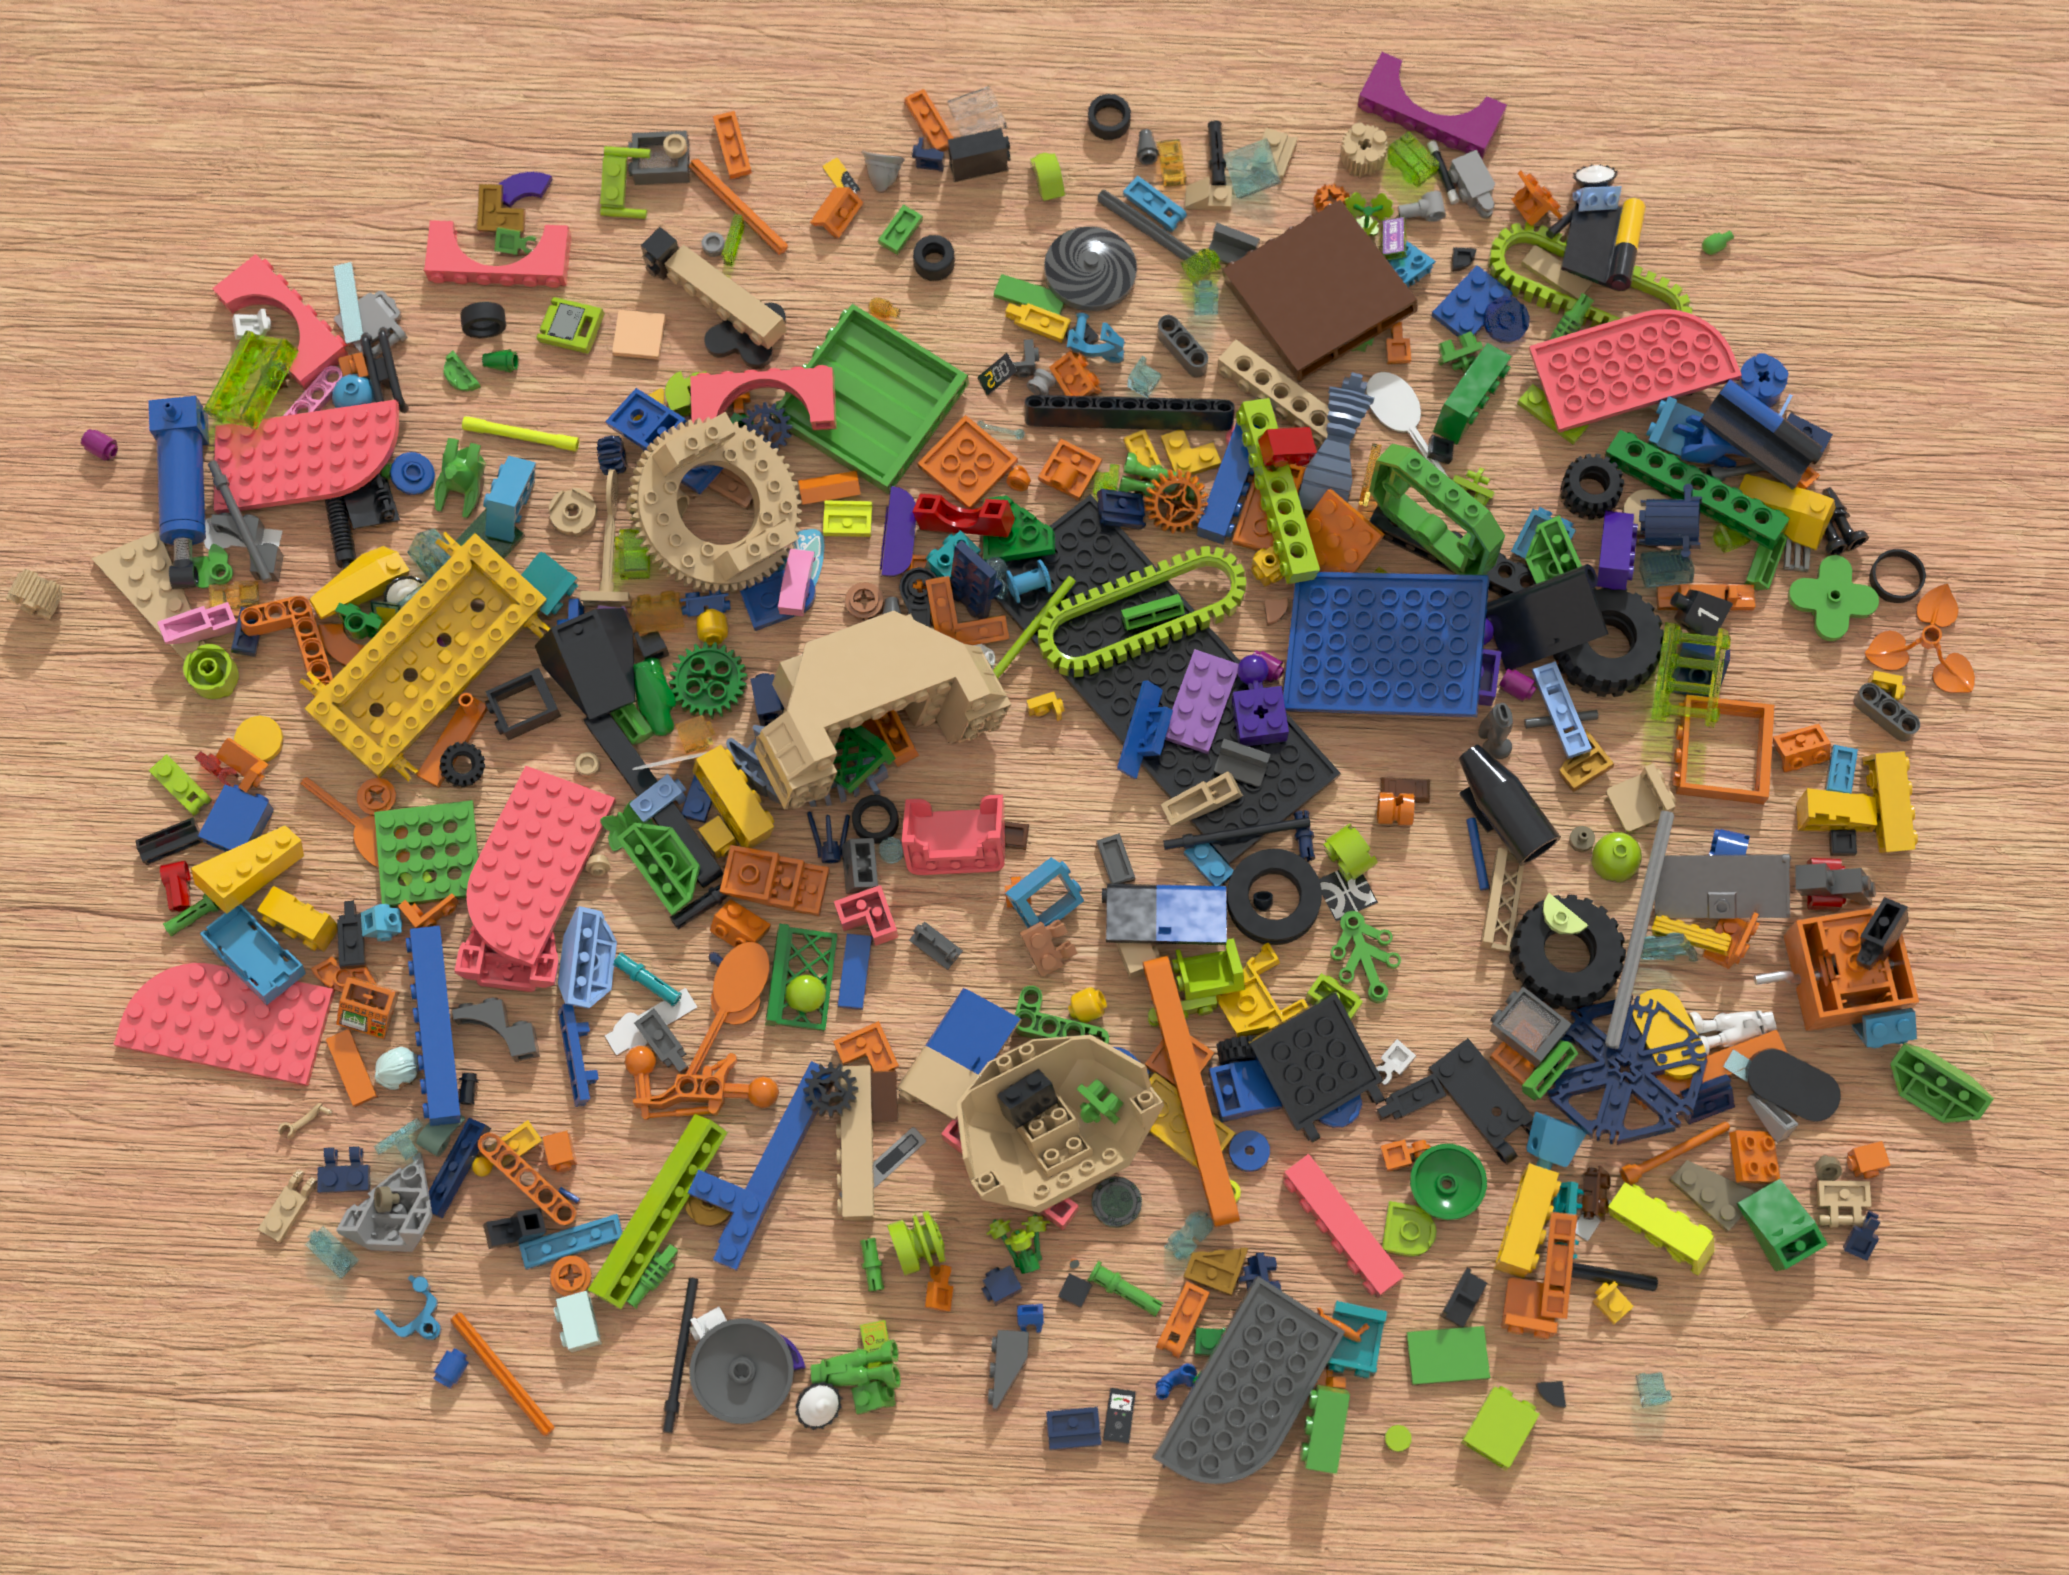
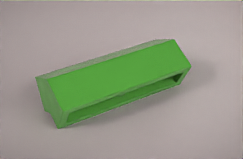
M1783 534L1773 551L1760 544L1758 545L1744 585H1754V589L1758 591L1769 589L1788 537Z
M1179 594L1121 610V618L1127 630L1185 614L1183 601ZM1174 606L1178 607L1176 609L1155 614L1156 611H1160ZM1151 614V616L1128 622L1129 619Z
M633 703L610 713L632 744H641L654 736L653 730Z
M1560 1040L1524 1082L1522 1092L1534 1101L1540 1099L1579 1054L1570 1042ZM1564 1054H1567L1565 1058L1559 1063V1065L1554 1069L1553 1067L1560 1060V1058ZM1548 1074V1075H1549L1548 1078H1547V1079L1542 1083V1085L1536 1090V1087L1538 1086V1084H1539V1083L1543 1080V1078Z

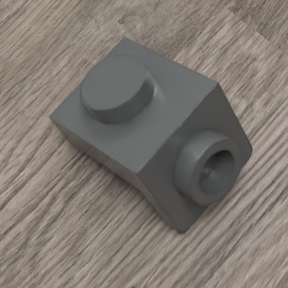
M1033 339L1024 340L1025 361L1013 362L1017 372L1012 376L1027 378L1034 375L1035 362H1039L1038 347L1034 348Z

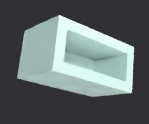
M587 1291L556 1299L558 1306L554 1307V1313L557 1322H562L563 1332H560V1338L563 1347H568L569 1351L576 1352L602 1344L591 1297Z

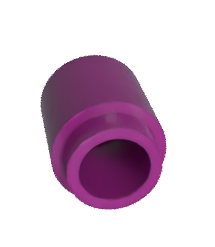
M88 429L81 438V445L84 446V449L104 461L114 458L118 452L117 441L98 430Z
M1255 650L1252 655L1261 656L1268 664L1269 672L1265 680L1270 683L1274 679L1278 681L1285 670L1282 667L1283 662L1264 651L1259 652Z
M1510 669L1506 671L1499 684L1500 687L1504 688V692L1522 702L1526 698L1530 700L1537 687L1533 686L1535 680L1517 670L1512 671Z

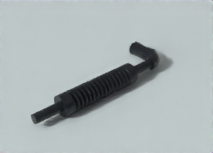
M340 496L324 500H326L331 540L333 541L332 545H334L335 562L338 567H343L344 570L357 557L349 514L344 498Z

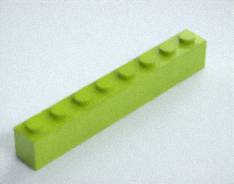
M694 1114L588 1288V1291L605 1302L622 1309L689 1198L688 1191L698 1169L703 1172L706 1170L726 1137L727 1131L713 1121Z

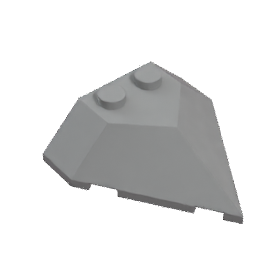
M421 1152L412 1158L414 1160L412 1164L406 1166L403 1170L399 1168L368 1193L369 1198L359 1206L355 1204L351 1206L338 1225L337 1233L369 1250L413 1252L433 1217ZM388 1186L392 1194H399L400 1201L398 1204H392L390 1212L378 1213L374 1205L375 1189Z

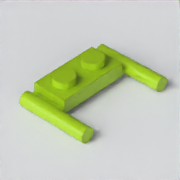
M604 146L600 215L647 219V210L624 208L627 157L650 159L651 149Z

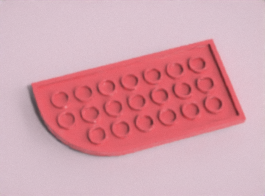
M1671 309L1642 312L1529 346V352L1558 433L1658 404L1661 400L1666 401L1668 396L1675 399L1725 384L1730 379L1733 381L1739 380L1742 376L1730 345L1715 327L1698 316Z
M396 400L218 425L215 426V461H217L222 474L227 476L230 483V491L240 511L340 497L366 485L383 469L390 459L399 433V403ZM214 485L215 513L217 515L230 513L221 492Z
M525 766L471 872L467 886V906L472 924L480 938L491 949L510 960L535 968L603 830L600 819L609 816L616 803L614 797Z
M208 963L183 964L157 974L134 994L123 1013L113 1045L124 1049L308 1086L335 990L297 981L266 1005L229 967Z

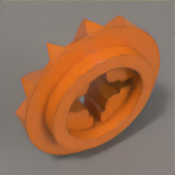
M1335 183L1332 185L1324 184L1323 187L1317 189L1313 203L1317 212H1320L1328 204L1332 203L1328 201V194L1333 198H1337L1336 202L1341 200L1345 205V199L1349 197V193L1345 191L1343 186H1337Z
M383 778L367 780L360 786L357 792L359 807L363 812L371 816L374 815V812L391 810L396 802L395 788L388 780ZM372 791L378 795L382 793L383 803L378 801L372 802L374 799L370 792Z
M566 1256L555 1263L551 1270L550 1280L553 1288L559 1294L569 1296L585 1291L590 1285L592 1273L589 1265L582 1258ZM570 1266L575 1274L582 1275L574 1279L573 1287L569 1280L561 1279L569 1275Z

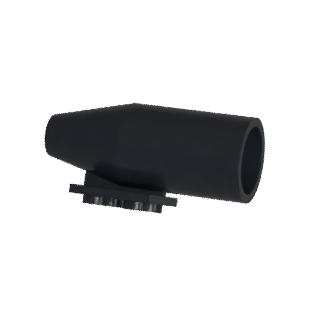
M1475 745L1459 757L1469 787L1461 791L1459 795L1487 833L1493 829L1496 831L1520 866L1535 860L1560 840L1561 836L1519 778L1480 745Z

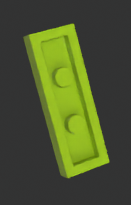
M1534 384L1518 400L1517 404L1572 445L1588 429L1589 424L1558 433L1545 394Z

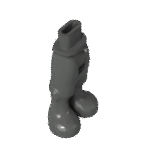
M1505 703L1496 704L1481 722L1478 730V736L1481 739H1488L1483 743L1482 748L1495 759H1504L1512 751V743L1507 737L1512 731L1513 717L1510 708Z

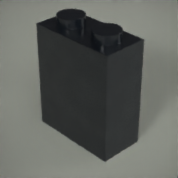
M1002 128L948 140L949 164L954 182L1008 171L1007 162L1011 161L1009 152L1010 142L1008 136L1003 135Z

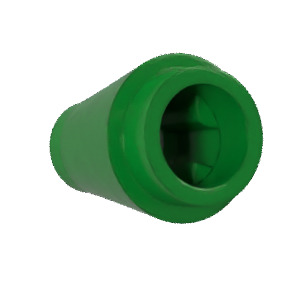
M511 349L484 353L482 364L483 367L510 373L512 370L518 369L519 357L518 353L513 352Z

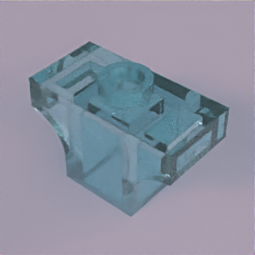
M1200 280L1197 284H1192L1194 315H1218L1219 296L1217 284L1212 283V280Z

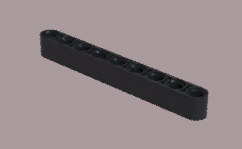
M1031 395L1024 401V421L1027 425L1033 427L1228 431L1234 426L1235 405L1232 401L1225 399Z
M610 714L592 721L587 717L583 719L589 731L637 797L657 782L649 768L632 770L635 767L646 764ZM673 801L652 817L658 826L672 827L699 863L700 870L697 881L703 888L724 875L715 859Z

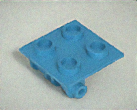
M1408 241L1404 242V251L1389 253L1384 256L1407 287H1410L1409 284L1413 286L1415 281L1418 282L1422 277L1431 273L1433 264L1436 263L1435 260Z

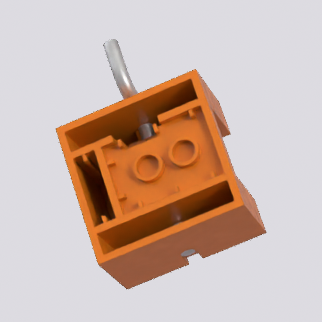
M1877 908L1796 920L1783 936L1792 972L1779 971L1754 975L1755 985L1785 981L1789 984H1799L1796 991L1806 1032L1863 1023L1862 1016L1913 1008L1919 1003L1903 934L1900 935L1886 960H1879L1871 970L1860 967L1856 963L1861 949L1860 935ZM1832 956L1835 957L1836 963H1832Z

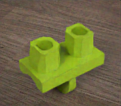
M1480 467L1477 473L1468 470L1466 476L1473 479V482L1457 475L1454 476L1453 481L1466 492L1470 490L1476 493L1474 498L1483 506L1487 505L1489 499H1493L1494 491L1478 485L1479 482L1487 486L1490 479L1482 476L1485 469Z

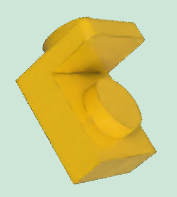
M1873 671L1868 678V683L1876 684L1886 693L1891 692V697L1897 701L1903 699L1905 694V685H1902L1903 676Z
M1054 691L1026 700L1029 716H1043L1053 709L1056 720H1062V712L1065 711L1061 698H1056Z
M1615 1281L1610 1286L1605 1282L1594 1292L1597 1297L1592 1301L1613 1325L1634 1307L1616 1288L1618 1284Z

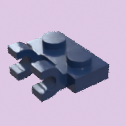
M360 1146L349 1147L351 1165L338 1166V1150L334 1147L324 1148L325 1167H318L317 1192L370 1191V1165H363L364 1149L360 1148Z

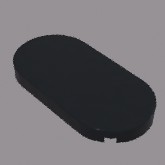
M1767 1048L1758 1051L1751 1056L1746 1065L1745 1074L1748 1085L1756 1095L1809 1121H1822L1832 1116L1839 1106L1841 1098L1840 1088L1832 1076L1782 1050Z

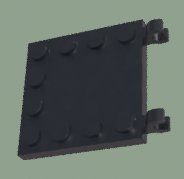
M1335 992L1248 1042L1294 1130L1302 1129L1306 1139L1311 1141V1143L1321 1138L1312 1122L1361 1093L1367 1091L1370 1101L1372 1103L1375 1102L1376 1105L1385 1100L1377 1086L1383 1079Z

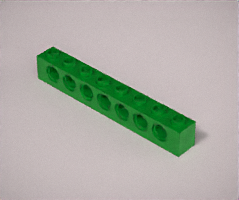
M1620 429L1606 450L1605 457L1610 458L1609 462L1611 464L1615 462L1618 465V470L1673 499H1685L1683 492L1685 484L1689 483L1692 486L1701 487L1702 490L1693 489V496L1702 497L1700 513L1772 551L1787 529L1790 518L1786 517L1782 511L1773 510L1765 506L1761 500L1752 499L1744 495L1740 489L1731 488L1723 484L1719 478L1704 474L1698 467L1683 463L1677 456L1664 453L1656 445L1643 442L1631 432H1624ZM1630 453H1637L1639 456H1638V457H1633V456H1631V455H1629V454H1630ZM1651 464H1658L1660 467H1659V468H1653V467H1651L1650 465H1651ZM1671 475H1679L1681 478L1674 479ZM1720 497L1723 501H1716L1713 498ZM1735 508H1741V509H1743L1745 512L1739 513V512L1735 511L1734 509H1735ZM1757 519H1762V520H1764L1766 523H1765V524H1760V523L1756 522V520H1757Z

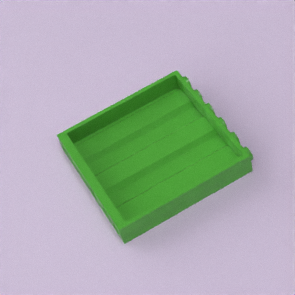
M852 303L849 309L843 310L835 328L831 327L824 343L815 348L810 362L802 366L805 369L814 368L818 365L832 367L835 377L837 429L813 430L806 407L799 399L786 391L782 400L776 402V409L779 411L785 408L784 417L791 416L787 421V424L793 425V428L788 429L790 433L851 471L857 470V475L889 494L891 486L895 487L968 387L969 378L961 370ZM772 413L773 419L776 422H781V420L775 414Z

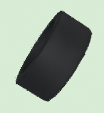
M1104 94L1091 102L1088 108V125L1090 131L1096 137L1103 140H1114L1122 137L1128 131L1131 109L1123 97L1116 94ZM1104 108H1115L1122 113L1123 119L1118 125L1104 126L1096 120V114Z
M477 302L461 310L462 331L467 336L490 338L501 334L506 329L505 310L497 303Z
M869 795L862 798L853 809V828L861 839L874 838V844L883 843L890 840L899 826L898 811L894 803L887 797ZM880 806L888 812L890 822L885 830L872 833L862 826L861 816L867 808Z

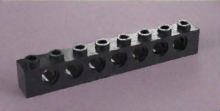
M1377 505L1369 521L1385 534L1382 538L1383 540L1454 573L1400 527L1392 525L1391 520L1384 515ZM1451 531L1460 539L1463 537L1460 533ZM1499 553L1495 566L1486 574L1489 577L1488 590L1502 597L1524 589L1520 584L1522 582H1526L1530 586L1536 584L1531 571L1525 564L1512 562L1502 553ZM1506 572L1510 577L1502 578L1498 573Z

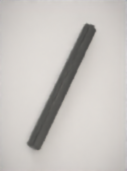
M1103 189L1098 194V202L1203 274H1207L1210 271L1212 263L1107 190Z

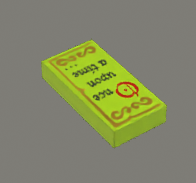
M885 1320L860 1325L864 1350L867 1352L879 1349L885 1341L889 1340ZM886 1362L869 1363V1364L867 1365V1367H868V1368H875V1367H880V1366H883V1365H886V1364H893V1362H892V1363H886Z

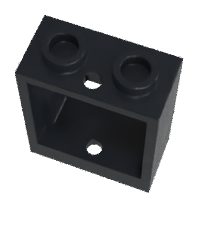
M539 668L486 691L489 700H486L485 704L490 714H496L498 720L494 722L500 735L505 734L508 741L562 717ZM536 685L547 710L508 727L497 702Z

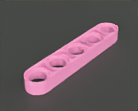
M336 366L325 368L283 416L297 414L300 408H308L309 412L321 411L332 398L335 384L343 377L342 371ZM330 374H339V379L336 382L330 383L327 381V377ZM321 390L324 392V396L321 399H312V394L315 391Z

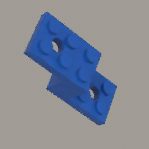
M635 388L605 422L609 428L641 447L644 452L645 450L648 451L646 447L650 443L654 444L653 440L656 437L661 438L660 435L664 431L668 432L672 426L676 428L681 422L685 425L687 420ZM637 415H643L640 420L633 421ZM705 465L694 468L685 474L681 483L700 495L723 470V467Z

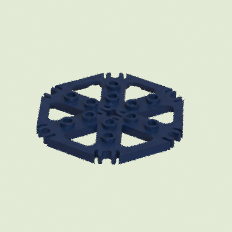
M1631 995L1618 1049L1607 1047L1605 1043L1607 1035L1592 1023L1595 1018L1611 1015L1615 1000L1578 1008L1576 1013L1573 1011L1570 1013V1018L1574 1023L1571 1024L1568 1032L1561 1040L1576 1044L1595 1063L1564 1070L1552 1084L1555 1088L1547 1090V1096L1553 1105L1592 1139L1595 1130H1597V1141H1600L1603 1134H1609L1610 1144H1613L1616 1140V1135H1619L1617 1145L1674 1132L1676 1128L1681 1127V1121L1677 1119L1678 1116H1684L1689 1120L1691 1113L1694 1115L1708 1064L1706 1052L1700 1054L1695 1052V1048L1703 1045V1042L1695 1041L1691 1043L1690 1041L1701 1039V1037L1658 1001L1653 1010L1651 1009L1654 1003L1653 999L1649 1000L1647 1006H1641L1639 1004L1640 996H1637L1634 1000L1635 1005H1631L1633 1001V995ZM1634 1010H1638L1637 1017L1642 1018L1644 1012L1648 1013L1643 1034L1640 1033L1634 1021ZM1659 1010L1666 1012L1674 1023L1680 1028L1686 1029L1690 1035L1682 1042L1645 1050L1653 1016ZM1688 1046V1050L1681 1052L1683 1056L1691 1055V1058L1658 1066L1652 1054ZM1659 1054L1657 1061L1661 1064L1666 1063L1667 1056ZM1705 1058L1704 1061H1697V1059ZM1559 1061L1553 1067L1554 1069L1558 1066ZM1690 1064L1700 1066V1069L1693 1074L1688 1095L1684 1099H1680L1654 1077L1665 1074L1664 1070ZM1620 1066H1630V1072L1624 1071L1621 1073ZM1547 1074L1543 1080L1545 1081L1549 1075ZM1605 1088L1598 1116L1595 1120H1587L1569 1104V1099L1572 1096ZM1632 1094L1659 1117L1657 1124L1635 1130H1628L1624 1127V1120Z

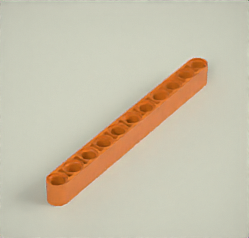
M1168 956L1144 961L1145 977L1214 1227L1217 1228L1240 1222L1238 1208Z

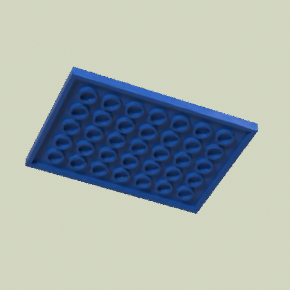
M1319 572L1314 580L1295 583L1283 693L1285 710L1293 712L1477 717L1489 588L1488 575Z

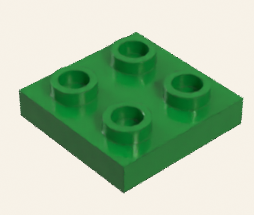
M339 602L335 609L345 628H347L354 639L360 640L366 637L372 639L385 626L382 617L372 612L369 615L363 613L354 604L348 603V605Z

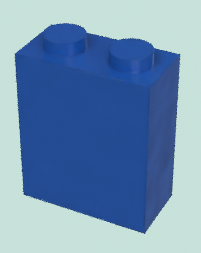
M225 784L198 837L205 844L227 852L260 837L274 808L265 796L260 794L252 796L241 790L238 785L230 787Z

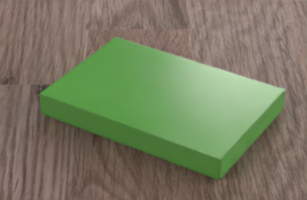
M1484 1326L1406 1333L1412 1385L1490 1379Z

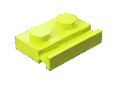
M824 501V536L871 537L872 501Z

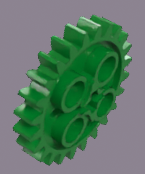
M704 642L702 649L697 644H694L695 651L693 652L686 648L687 656L678 655L681 663H673V668L676 671L669 673L670 677L674 679L669 681V685L674 688L672 689L674 696H677L675 699L676 704L683 703V711L690 708L691 716H694L698 711L701 719L704 718L705 713H709L710 718L713 719L714 712H718L723 717V709L731 713L730 705L739 706L737 697L744 698V692L741 690L748 688L747 683L743 682L748 680V676L746 673H743L746 671L745 664H740L742 662L741 657H735L733 649L727 653L726 645L718 649L716 642L713 643L711 648H708L707 643ZM697 664L705 665L700 671L693 670ZM722 667L728 668L725 674L717 673ZM691 687H700L697 693H689ZM716 690L724 691L720 697L712 696Z

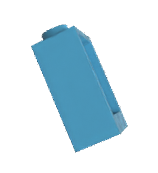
M1050 857L1005 892L1027 929L1039 922H1042L1046 927L1057 919L1061 920L1084 902L1079 893L1082 891L1081 887L1074 879L1071 880L1068 875L1071 871L1063 861L1059 863ZM1058 875L1068 893L1037 917L1027 899Z

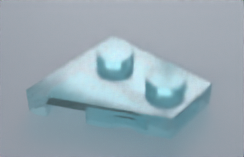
M1669 933L1663 937H1645L1641 953L1642 959L1674 961L1675 955L1689 956V961L1691 962L1697 961V951L1684 934Z

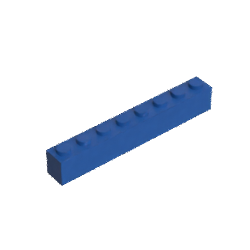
M440 926L410 929V938H406L407 953L412 952L413 961H408L409 976H415V984L410 986L412 999H417L418 1008H413L414 1023L420 1024V1031L415 1032L417 1047L422 1046L423 1055H418L419 1071L424 1070L425 1079H420L421 1093L427 1094L428 1103H423L424 1119L429 1118L430 1126L461 1123Z

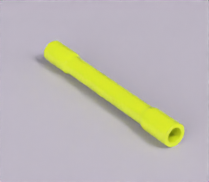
M464 416L462 421V430L482 434L488 433L540 443L575 452L579 448L580 439L577 437L508 426Z

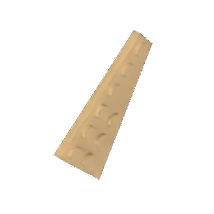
M159 530L92 558L96 565L160 634L158 621L192 610L184 589L173 590L171 587L169 567L173 566V562L165 543L160 540ZM205 640L170 645L185 661L189 653L192 654L197 650V647L206 643Z

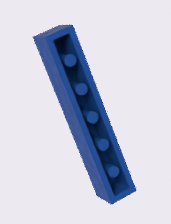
M1237 422L1208 497V506L1204 508L1203 512L1205 515L1201 516L1197 527L1198 537L1223 545L1226 537L1231 538L1235 527V524H1232L1234 516L1239 517L1242 503H1239L1241 496L1246 497L1250 483L1247 482L1249 475L1254 476V470L1249 466L1248 449L1242 442V428Z

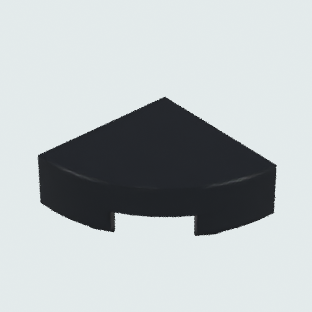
M1453 247L1452 272L1467 268L1475 258L1476 248Z
M1563 1381L1536 1383L1538 1393L1546 1402L1557 1408H1566Z

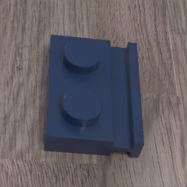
M1100 489L1097 492L1099 514H1101L1100 524L1133 529H1143L1146 526L1143 520L1145 516L1143 494Z
M1727 1074L1702 1083L1694 1115L1691 1113L1689 1120L1684 1117L1689 1125L1735 1107L1733 1090L1730 1086L1731 1079ZM1689 1088L1680 1091L1682 1099L1687 1097Z
M1098 1407L1046 1411L1050 1451L1102 1445Z

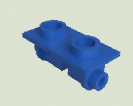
M720 589L716 593H712L709 590L710 595L700 596V592L685 593L686 598L680 599V601H686V605L682 606L683 615H688V617L698 616L705 612L704 606L708 605L709 609H716L726 613V610H731L730 600L725 601V596L730 594L721 593Z

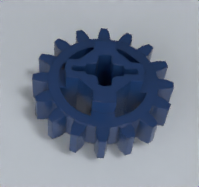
M764 402L763 408H760L758 404L754 405L755 412L749 409L747 414L750 417L742 419L747 424V431L756 430L755 433L759 436H764L763 441L765 443L771 441L770 447L778 448V451H780L779 444L786 446L788 443L785 437H792V434L787 432L788 429L793 428L792 424H787L791 416L784 417L785 408L778 411L776 409L777 403L769 407L768 403ZM761 413V420L758 423L752 424L754 418ZM772 413L775 414L781 420V422H776L772 418ZM766 421L769 426L773 427L769 431V435L766 434V430L761 428V426L765 425ZM776 432H782L780 438L773 443V435Z

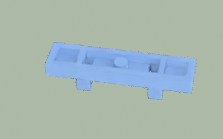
M1556 661L1534 668L1532 674L1567 759L1590 752L1592 749ZM1574 727L1572 731H1570L1569 733H1564L1563 731L1565 729Z

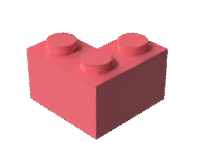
M881 885L834 901L844 932L867 924L875 946L899 938Z

